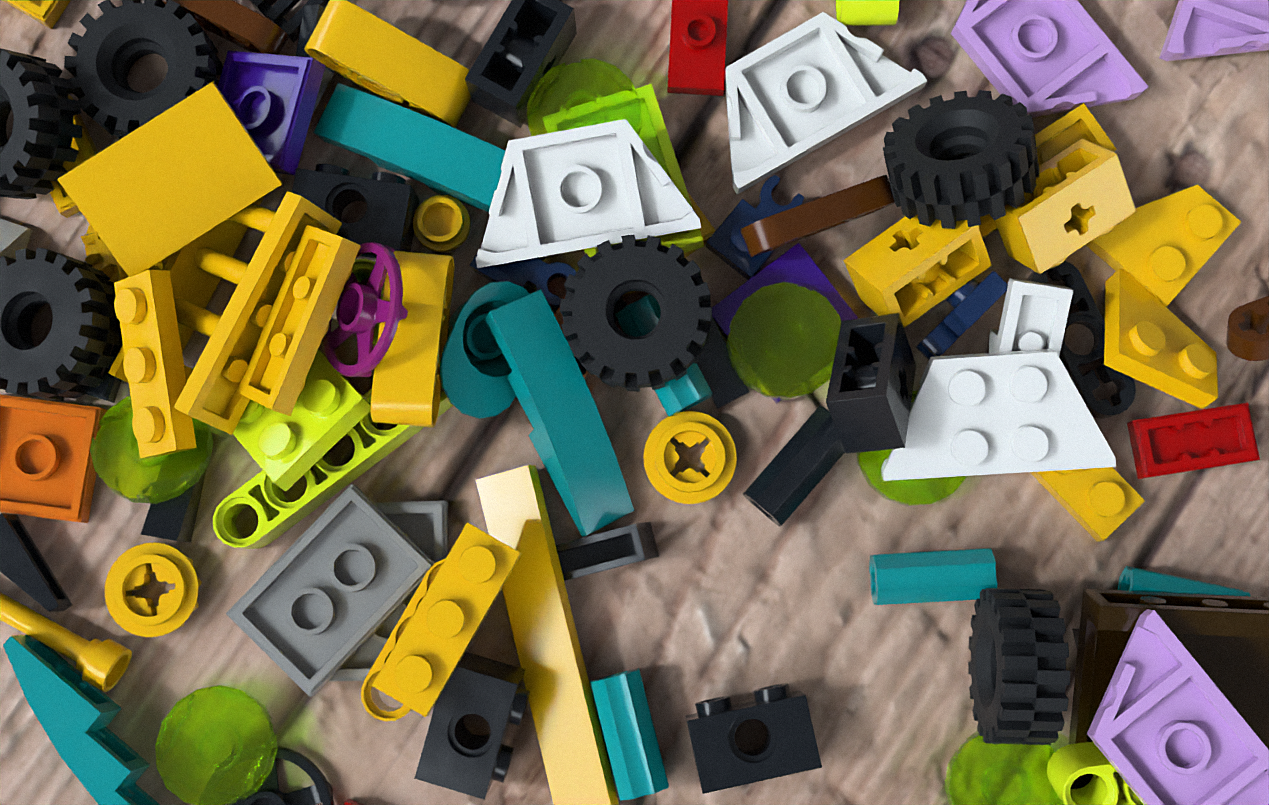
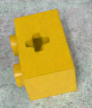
M1082 138L1040 165L1039 177L1036 178L1037 186L1033 193L1024 192L1025 202L1017 209L1007 204L1005 206L1006 215L994 221L1008 256L1041 274L1050 268L1062 264L1070 254L1093 239L1108 234L1114 229L1116 224L1135 213L1136 209L1117 153Z
M918 214L911 219L906 216L843 260L860 300L879 316L899 313L904 328L992 266L978 225L968 227L967 220L956 221L955 229L942 228L941 220L936 219L929 227L919 224Z

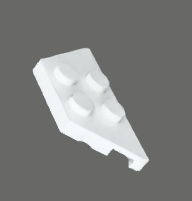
M824 12L728 65L725 68V89L734 191L738 195L924 88L927 79L918 70L913 69L912 72H909L883 56L884 49L866 38L855 37L844 24Z
M628 120L606 122L508 141L501 166L502 173L497 190L494 191L488 213L490 216L481 248L478 249L476 264L477 268L593 248L609 240L610 244L621 243V236L635 235L637 240L647 238L648 235L654 237L701 228V223L698 215Z
M1042 349L930 357L919 382L920 388L911 403L905 448L892 449L888 459L885 458L881 466V476L884 481L1105 468L1116 467V457L1056 351Z

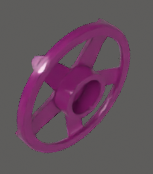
M367 242L360 245L361 247L356 259L364 253L372 252L377 255L375 265L366 285L360 284L354 273H351L337 304L336 316L339 326L331 332V317L328 331L323 338L324 350L330 364L336 371L349 377L372 376V369L379 364L393 341L399 321L406 318L408 313L402 305L403 282L399 263L393 253L394 248L376 242ZM387 272L390 282V302L380 298ZM386 322L382 334L373 349L375 326L377 323ZM356 333L358 346L357 364L345 365L338 359L335 350Z

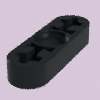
M1067 261L1041 274L1033 271L1026 281L1046 284L1048 282L1046 274H1048L1053 281L1062 279L1066 287L1073 290L1070 307L1077 304L1080 311L1068 315L1065 332L1071 324H1081L1086 326L1093 334L1094 346L1091 352L1087 355H1078L1067 347L1064 332L1059 356L1091 415L1094 418L1104 419L1126 411L1133 403L1136 394L1135 382L1132 377L1104 364L1095 368L1100 380L1104 384L1113 381L1117 387L1118 392L1110 396L1113 404L1111 406L1107 399L1097 401L1092 391L1100 386L1094 370L1092 369L1082 375L1078 368L1099 359L1101 356L1104 358L1105 321L1081 273L1073 264Z

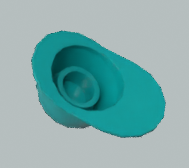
M508 281L490 282L475 290L450 318L448 337L443 348L439 367L441 386L449 402L462 414L478 419L496 416L508 408L516 397L507 379L512 370L485 318L490 311L530 294L519 285Z

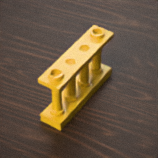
M288 191L277 212L260 206L264 198L263 196L171 254L163 270H170L182 352L194 330L210 337L194 369L184 365L187 383L173 408L230 435L233 434L251 400L237 393L306 225L335 235L342 225V222L312 202ZM251 227L265 234L248 264L233 258V255L247 228ZM221 278L238 285L222 316L205 309ZM122 345L108 373L128 382L123 369L125 355Z

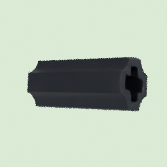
M820 405L743 493L744 497L779 527L785 523L845 453L829 410Z

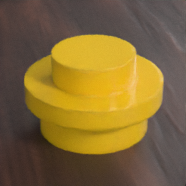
M435 195L424 200L416 209L413 217V229L416 237L423 246L435 252H449L457 249L465 242L471 228L470 216L465 206L456 198L448 195Z

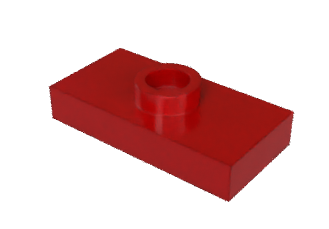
M672 0L667 93L723 96L728 0Z
M1248 402L1127 422L1138 479L1260 460Z

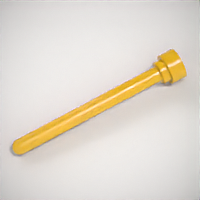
M0 592V620L77 662L76 669L82 672V679L103 692H107L121 679L132 657L130 649L110 638L104 641L97 638L88 641Z

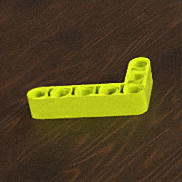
M366 258L354 261L352 272L359 282L370 277L375 261ZM383 284V288H382V291H381V297H380L382 300H383L384 284ZM377 323L374 329V345L378 342L380 323ZM372 389L363 395L370 404ZM444 391L441 392L438 417L453 406ZM370 411L345 435L350 436L355 445L354 455L347 464L335 466L330 459L328 451L304 474L307 488L304 495L295 502H289L284 496L283 489L274 484L262 470L226 497L216 507L213 515V529L217 537L224 544L234 548L259 549L270 544L424 427L398 424L395 428L382 431L378 428L376 422L372 421ZM251 506L258 515V526L251 536L243 538L237 531L236 519L244 508Z

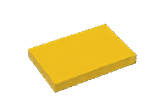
M214 81L57 179L128 277L148 270L282 185V181Z

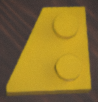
M1197 184L1135 208L1136 212L1116 224L1112 231L1104 236L1093 239L1086 246L1115 271L1119 268L1127 271L1164 306H1168L1240 225L1241 221Z
M1119 268L1105 281L1104 365L1200 409H1204L1218 398L1217 353L1127 271Z

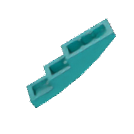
M341 83L337 84L313 132L326 143L368 157L381 168L422 182L433 192L454 197L460 202L489 212L494 191L497 190L502 173L501 166L505 150L440 121Z
M540 289L490 311L485 321L512 370L507 379L534 428L528 436L582 538L632 513L634 508L595 401L569 343L542 290Z
M28 635L10 636L3 644V647L28 704L60 757L98 805H160L136 784V781L150 764L107 728L108 724L122 708L100 689L85 682L82 679V674L52 648Z

